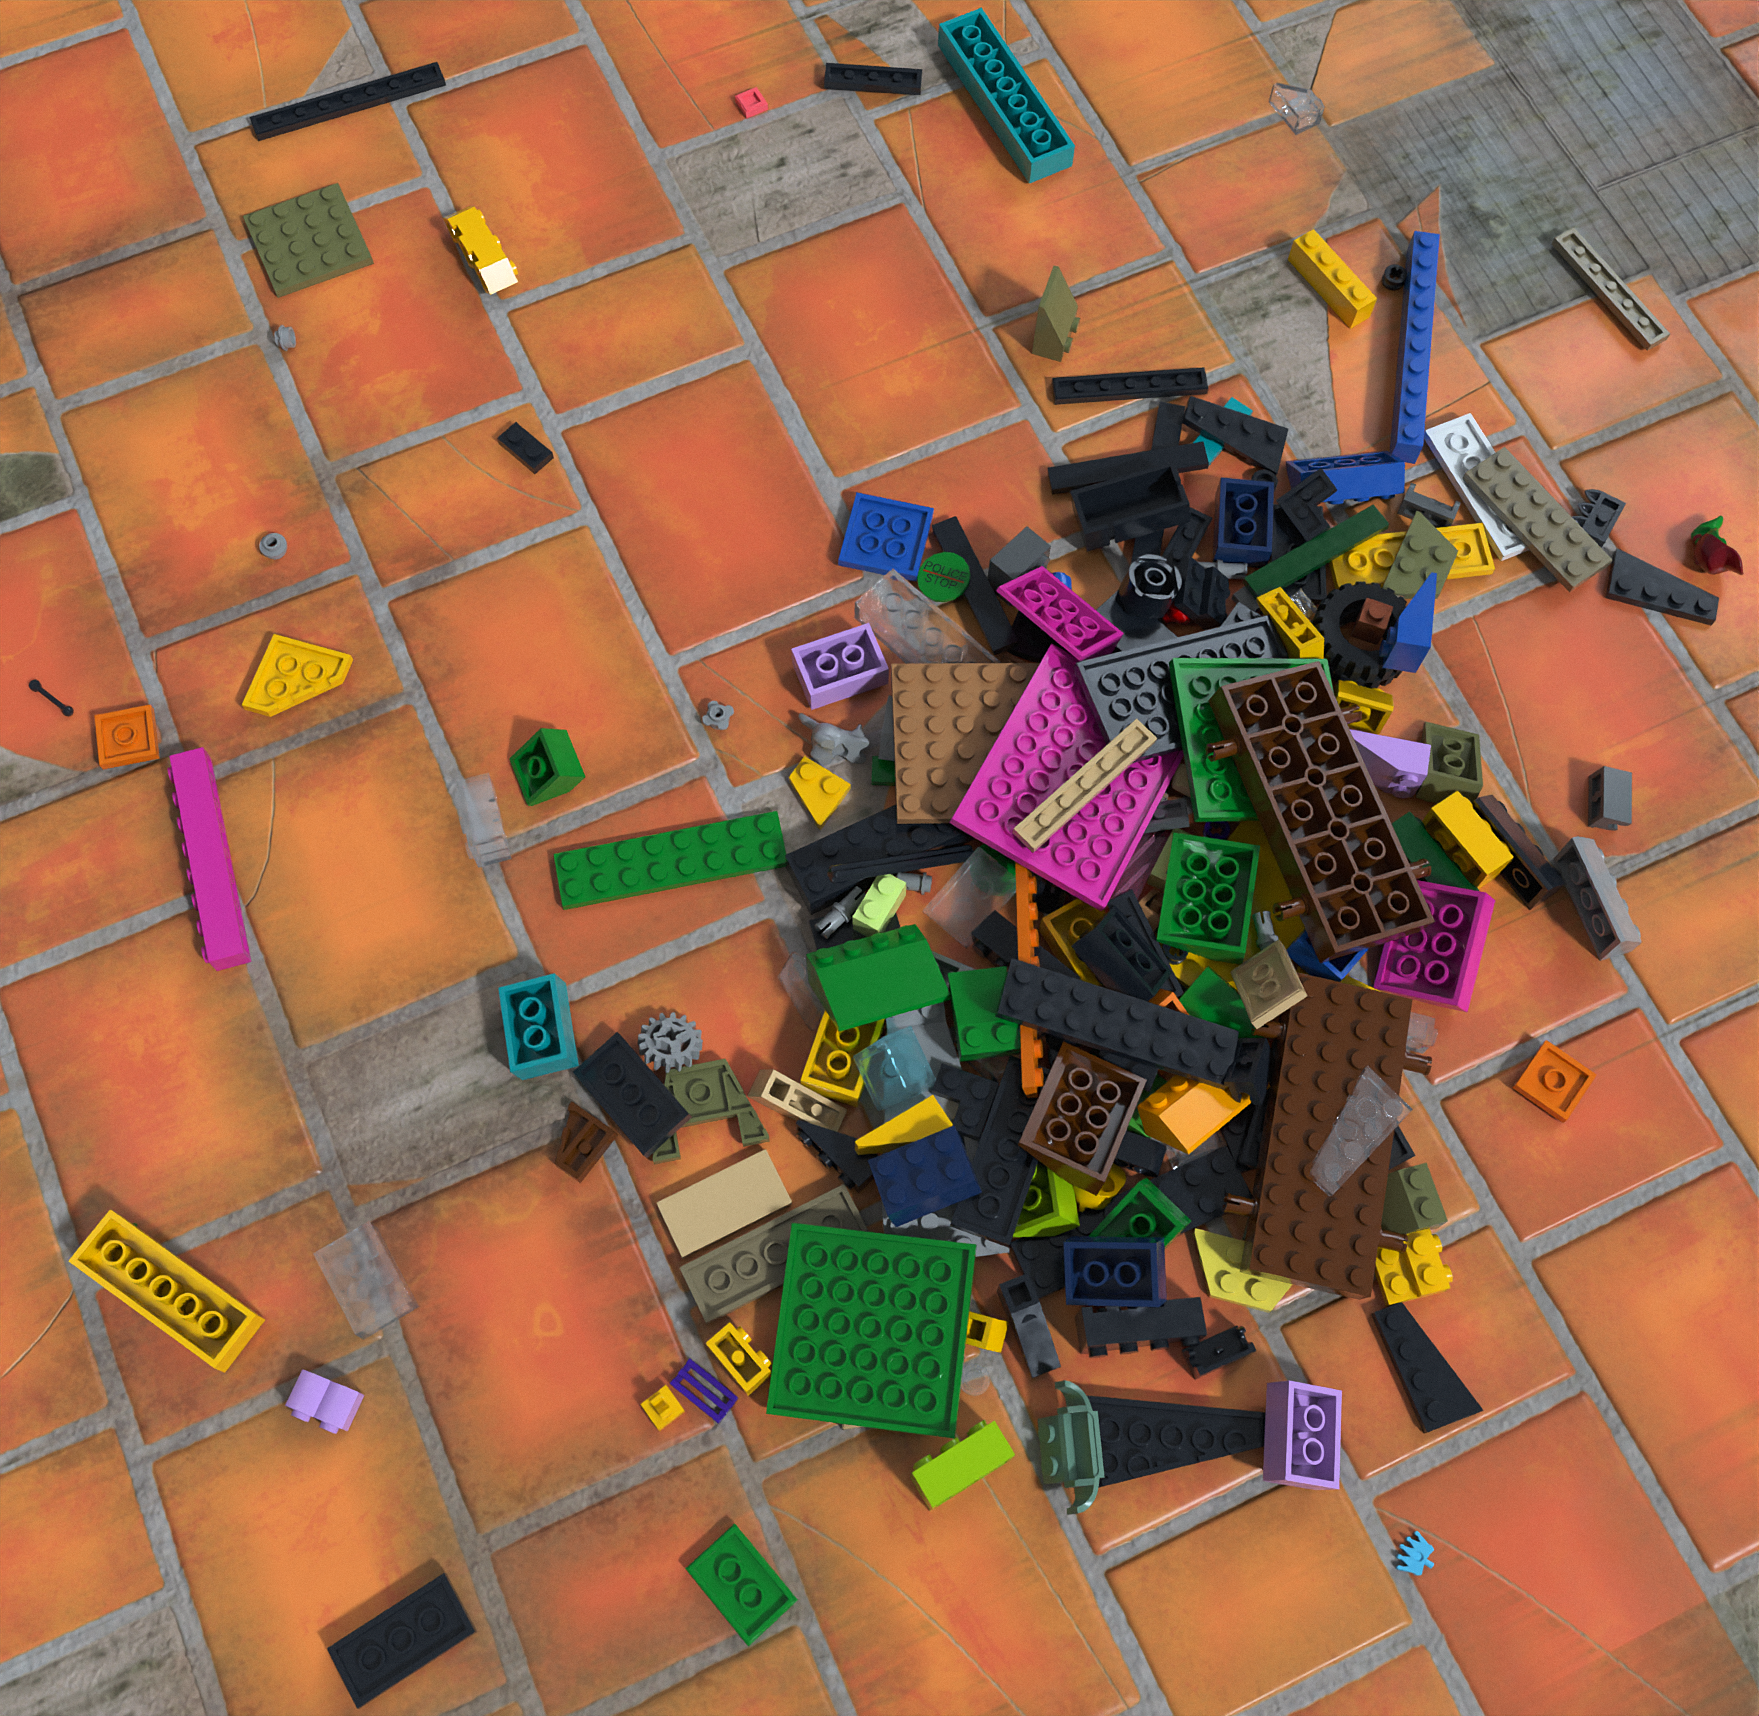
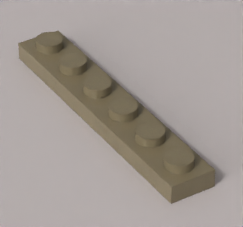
M1574 227L1554 238L1552 242L1553 247L1647 351L1668 339L1670 335L1668 330Z

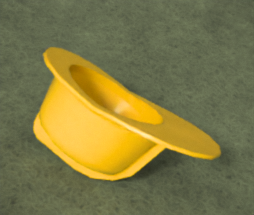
M1113 1163L1107 1179L1097 1196L1073 1185L1075 1199L1079 1203V1211L1083 1213L1087 1208L1095 1210L1106 1208L1113 1197L1124 1186L1126 1181L1125 1172Z

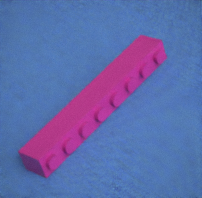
M204 747L170 755L171 767H168L167 770L172 783H175L176 791L172 792V797L181 815L177 817V823L180 832L184 833L186 841L182 842V850L185 858L189 859L190 868H187V876L191 885L194 884L195 893L191 897L195 910H199L200 919L196 921L200 936H204L205 946L201 947L204 961L210 963L216 971L252 962L212 759Z

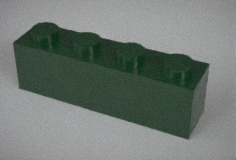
M1409 811L1392 823L1408 862L1412 863L1424 858L1428 860L1429 864L1423 865L1422 868L1431 866L1430 876L1416 880L1479 891L1473 883H1470L1465 878L1460 866L1456 862L1451 861L1445 854L1441 843L1430 836L1426 831L1424 823Z

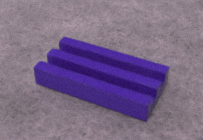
M690 1358L686 1365L678 1372L675 1379L673 1378L670 1382L671 1386L718 1424L739 1399ZM691 1369L726 1396L729 1401L725 1404L689 1375L688 1372ZM685 1379L722 1410L719 1414L715 1413L682 1386L680 1382Z

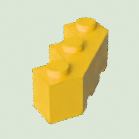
M469 206L443 218L453 241L459 243L469 267L475 269L485 293L491 295L518 282L515 275H518L515 264L512 260L508 261L502 251L498 237L490 232L480 209L477 210L474 206Z

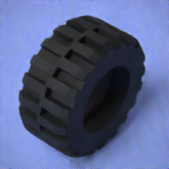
M1363 581L1356 582L1354 586L1351 583L1341 585L1339 590L1333 589L1321 601L1311 623L1324 637V659L1328 660L1331 679L1353 681L1359 686H1366L1371 689L1378 688L1379 684L1386 686L1392 682L1393 678H1397L1402 673L1400 670L1382 668L1383 657L1379 656L1380 650L1367 651L1351 645L1342 635L1339 626L1346 622L1356 621L1366 598H1370L1393 606L1387 628L1382 636L1383 640H1386L1389 627H1394L1399 616L1406 608L1407 601L1402 596L1398 598L1394 595L1395 591L1387 588V590L1380 588L1381 584L1372 582L1371 585H1366V582Z

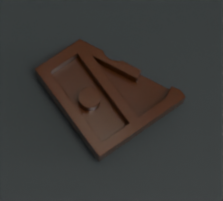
M571 1101L568 1106L570 1113L566 1128L563 1127L561 1135L562 1144L557 1151L555 1165L581 1183L618 1135L613 1129Z

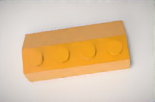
M1175 1075L1140 1103L1137 1108L1145 1135L1189 1155L1247 1107L1251 1101L1250 1096L1242 1092L1240 1093L1242 1095L1241 1102H1236L1231 1095L1229 1087L1223 1090Z

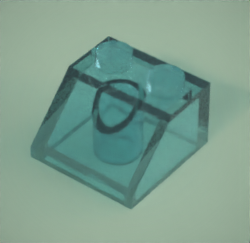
M911 1026L882 1037L853 1056L877 1112L932 1089L936 1082V1078Z

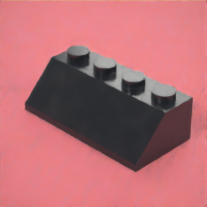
M1493 795L1479 797L1472 803L1473 809L1481 819H1485L1490 824L1492 832L1500 841L1507 844L1513 855V859L1500 874L1527 908L1531 910L1557 893L1565 884L1560 872L1548 863L1544 858L1542 850L1530 841L1525 835L1523 827L1511 818L1507 813L1505 805L1497 801Z

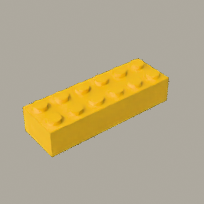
M111 1209L68 1261L214 1369L224 1373L265 1321L260 1315Z

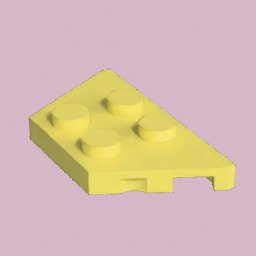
M1196 1228L1193 1230L1192 1235L1197 1244L1200 1256L1199 1262L1205 1275V1284L1209 1297L1269 1313L1293 1285L1241 1273L1240 1268L1245 1241Z

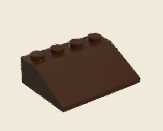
M1063 1042L1018 1145L1068 1183L1097 1196L1107 1179L1147 1080Z

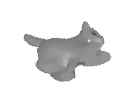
M803 713L798 715L802 724L812 730V750L810 755L817 763L828 765L838 755L856 764L866 761V755L861 750L869 746V740L862 731L861 724H858L856 729L847 731L829 723H818Z

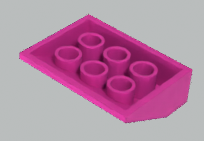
M1043 566L999 586L996 590L1079 661L1112 654L1124 634Z
M1417 880L1435 922L1418 933L1384 943L1373 988L1439 1007L1468 1012L1495 900L1486 892Z

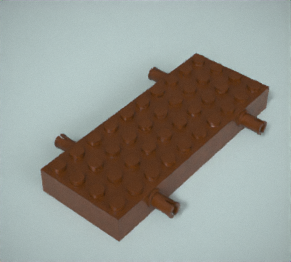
M1316 661L1221 686L1208 702L1225 740L1208 743L1205 748L1206 755L1214 754L1208 756L1211 762L1232 756L1289 889L1292 899L1274 903L1273 914L1281 912L1275 918L1278 921H1284L1285 919L1300 915L1320 963L1418 933L1434 923V918L1416 880L1430 876L1431 866L1422 868L1423 865L1429 864L1428 860L1424 858L1412 863L1408 862L1347 725L1360 722L1362 711L1353 713V711L1360 709L1357 704L1340 709L1320 662Z
M1297 972L1307 997L1281 1013L1280 1022L1270 1020L1258 1029H1251V1034L1254 1036L1277 1040L1274 1056L1275 1064L1271 1075L1252 1199L1226 1193L1223 1200L1226 1205H1222V1211L1248 1217L1240 1268L1241 1273L1361 1300L1371 1297L1378 1247L1402 1254L1405 1253L1407 1244H1403V1241H1408L1407 1234L1383 1230L1381 1228L1402 1071L1408 1070L1427 1076L1432 1067L1427 1064L1432 1063V1058L1406 1051L1413 999Z

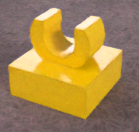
M667 1385L640 1404L659 1431L685 1412Z

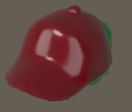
M1723 516L1704 522L1693 530L1691 539L1695 544L1694 563L1711 575L1732 571L1739 575L1744 574L1740 555L1736 550L1727 545L1724 538L1719 536V529L1723 524Z

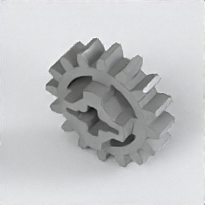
M675 1012L671 1013L670 1018H666L663 1013H660L659 1020L657 1021L652 1017L649 1018V1025H642L641 1034H638L639 1055H645L644 1062L646 1064L653 1061L655 1070L660 1068V1066H664L666 1073H669L671 1067H675L680 1072L683 1064L690 1068L692 1066V1059H699L703 1043L701 1039L702 1031L696 1030V1022L686 1023V1015L677 1019Z

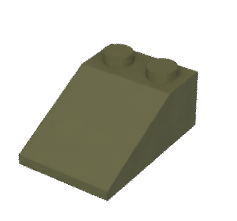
M1053 266L1038 307L1032 354L1061 362L1064 353L1070 352L1073 338L1070 336L1072 332H1077L1080 318L1076 317L1078 305L1058 266Z
M1425 721L1421 743L1431 745L1427 777L1416 791V798L1427 802L1440 803L1456 791H1459L1463 797H1466L1473 803L1483 787L1479 734Z

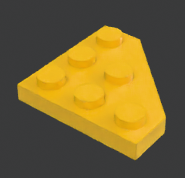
M273 634L244 698L242 707L244 710L272 717L343 684L353 658L346 653Z

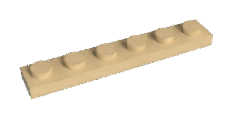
M1135 719L1013 829L1012 833L1034 853L1156 742L1157 738L1138 719Z

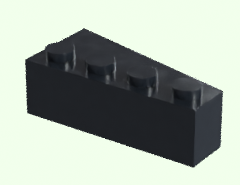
M994 910L971 932L974 944L972 947L980 957L987 958L995 967H1008L1011 958L1018 960L1017 927ZM1040 945L1039 947H1034V956H1038L1041 968L1080 980L1076 973Z
M1201 1297L1167 1300L1160 1307L1127 1306V1310H1122L1121 1306H1105L1104 1308L1097 1309V1313H1093L1092 1307H1082L1075 1316L1080 1354L1089 1353V1358L1108 1356L1107 1351L1119 1350L1121 1355L1139 1352L1138 1347L1150 1346L1151 1351L1169 1348V1343L1181 1342V1347L1200 1344L1199 1339H1203L1207 1335Z

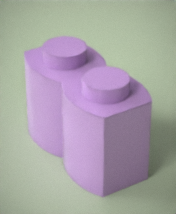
M302 1369L285 1406L293 1409L291 1416L309 1422L310 1418L314 1417L321 1420L320 1428L337 1434L339 1428L345 1431L349 1430L364 1395Z

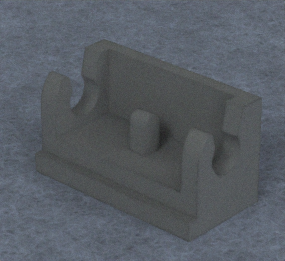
M1411 483L1397 514L1413 520L1416 511H1418L1435 528L1451 526L1461 502L1456 501L1453 507L1414 492L1416 484Z
M1603 766L1589 776L1588 827L1616 831L1618 830V825L1629 826L1632 824V772Z

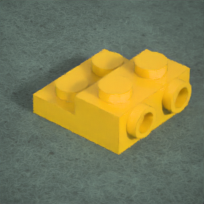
M1430 1228L1407 1234L1408 1241H1403V1244H1407V1248L1403 1254L1378 1247L1374 1272L1386 1307L1442 1293L1451 1288L1449 1283L1453 1281L1452 1272L1447 1264H1442L1439 1253L1442 1252V1244L1437 1234L1432 1235Z

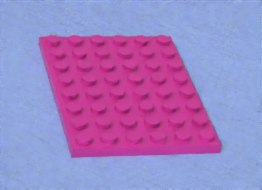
M1051 643L949 823L1102 912L1184 754L1183 750L1132 763L1032 853L1012 833L1013 829L1106 746L1073 669L1076 662L1080 661Z

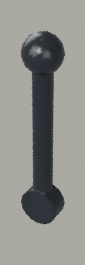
M32 680L29 683V688L32 691L39 692L62 710L63 715L67 717L73 715V708L65 706L43 689L42 684L38 680Z

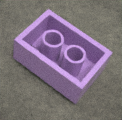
M869 623L791 649L792 665L811 710L888 684L889 668Z
M1294 1381L1267 1383L1263 1481L1312 1490L1339 1489L1342 1390Z

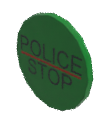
M941 552L932 555L924 561L919 568L917 581L919 589L925 597L934 602L944 603L952 601L964 593L969 585L971 575L969 566L963 557L951 552Z

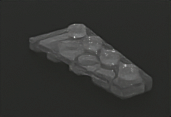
M1369 1066L1364 1067L1355 1088L1352 1089L1342 1112L1333 1124L1328 1138L1322 1144L1307 1172V1175L1328 1196H1332L1413 1110Z

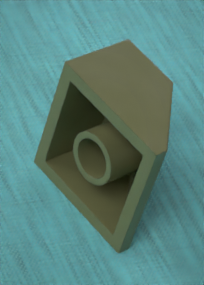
M1427 1163L1388 1174L1381 1228L1383 1230L1409 1234L1428 1228L1430 1230L1437 1229L1448 1222Z

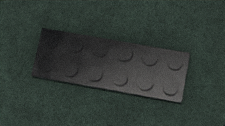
M1011 1055L1009 1057L971 1164L982 1193L958 1202L950 1227L1008 1248L1039 1161L1018 1145L1039 1097H1026L1022 1088L1021 1059ZM1038 1065V1068L1043 1070L1045 1084L1050 1069ZM1043 1086L1039 1087V1095L1043 1089Z

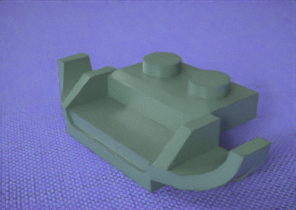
M1063 1380L1055 1382V1389L1063 1393L1067 1407L1057 1408L1058 1415L1039 1418L1038 1436L1040 1440L1043 1484L1064 1483L1065 1488H1075V1501L1071 1507L1067 1508V1515L1082 1513L1092 1505L1098 1493L1099 1479L1105 1477L1098 1411L1092 1410L1088 1397L1079 1386L1070 1381Z

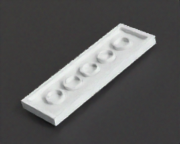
M1469 413L1425 430L1424 439L1476 523H1483L1487 541L1499 560L1503 561L1528 551L1529 549L1463 479L1467 471L1496 453L1472 414Z

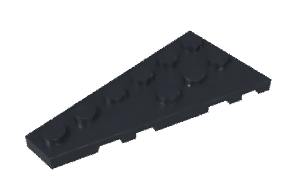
M1086 1395L1092 1410L1098 1411L1105 1477L1099 1479L1098 1488L1264 1447L1266 1412Z

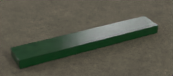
M1373 504L1246 576L1242 583L1255 600L1257 597L1278 587L1283 589L1385 531L1389 523Z

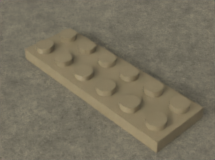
M1505 447L1464 474V481L1569 592L1599 573L1612 562L1608 554Z
M845 1184L679 1267L707 1325L783 1286L792 1223L869 1232Z

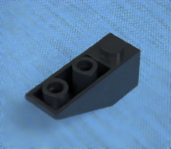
M802 1120L796 1122L797 1138L807 1148L812 1145L819 1152L817 1158L828 1169L833 1167L840 1174L838 1176L839 1181L845 1184L848 1190L854 1188L860 1193L874 1179L868 1160L879 1155L877 1153L858 1155L855 1151V1141L858 1138Z
M1028 1273L999 1284L996 1291L1031 1377L1035 1378L1060 1368L1061 1364L1041 1304Z

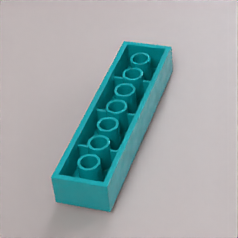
M979 8L940 23L938 47L1028 183H1033L1072 167L1075 151L1074 143L984 10Z

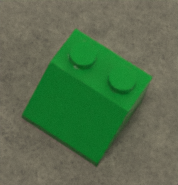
M540 728L509 758L528 806H534L566 794L586 777L567 730Z

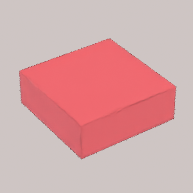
M757 87L735 96V102L746 119L768 110V103Z

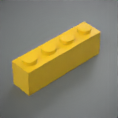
M1313 229L1295 239L1288 261L1351 329L1370 318L1377 298Z

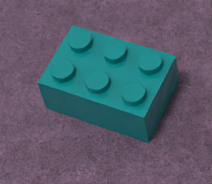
M554 973L498 988L509 1067L512 1074L521 1080H526L579 1066L566 982Z

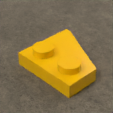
M806 756L803 757L789 776L790 784L795 792L799 794L801 802L806 810L808 809L815 821V825L820 830L851 789L850 783Z

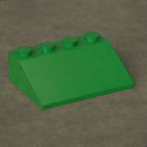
M1173 832L1156 941L1213 961L1241 965L1246 952L1260 845Z
M916 924L905 925L899 929L876 933L870 937L847 941L841 945L822 948L806 954L808 982L839 1032L951 1000L950 992L927 939Z

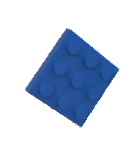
M856 492L838 559V566L917 582L919 568L934 515V508Z

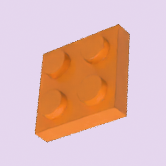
M151 704L94 715L99 765L103 770L160 759L155 712Z
M1545 1040L1512 1088L1564 1123L1568 1120L1597 1074Z

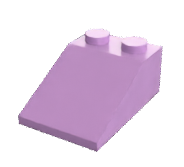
M1350 729L1374 785L1383 792L1393 794L1397 798H1412L1427 777L1431 745Z

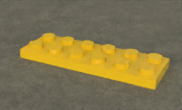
M1483 523L1436 528L1458 550L1447 579L1493 574L1495 566ZM1407 531L1378 534L1330 561L1329 566L1335 589L1339 590L1341 585L1351 583L1354 586L1356 582L1363 581L1366 582V585H1371L1373 582L1381 584L1380 587H1383Z

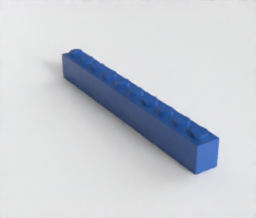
M1414 231L1406 253L1405 270L1407 278L1404 281L1390 441V453L1406 463L1415 464L1424 443L1440 234Z

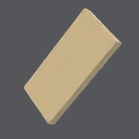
M766 1149L657 1202V1206L682 1259L792 1205V1201Z

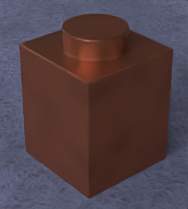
M1366 598L1358 614L1351 636L1378 645L1387 628L1393 606Z

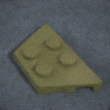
M1416 511L1382 587L1385 590L1387 588L1394 590V595L1403 596L1404 599H1412L1431 572L1437 573L1435 599H1437L1458 553V550L1421 512Z

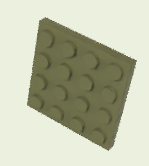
M338 183L243 216L278 298L374 264Z

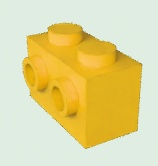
M729 1322L707 1341L706 1345L746 1395L749 1396L771 1376V1370L768 1367L772 1363L761 1350L755 1353L748 1344L752 1339L741 1326L735 1329Z

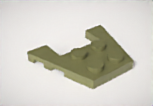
M726 1059L695 1064L690 1068L687 1066L681 1067L680 1072L674 1068L670 1069L669 1073H666L664 1085L692 1116L681 1128L738 1117L743 1147L770 1142L769 1134L763 1127ZM675 1132L653 1153L654 1165L681 1159L677 1133Z

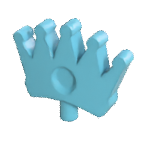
M1414 1531L1413 1535L1417 1537L1418 1541L1411 1539V1537H1406L1405 1540L1410 1544L1411 1548L1404 1544L1399 1545V1549H1402L1407 1556L1397 1554L1396 1558L1400 1559L1406 1566L1397 1565L1396 1569L1420 1576L1422 1575L1424 1565L1430 1569L1434 1566V1563L1427 1559L1434 1551V1548L1427 1543L1418 1531Z

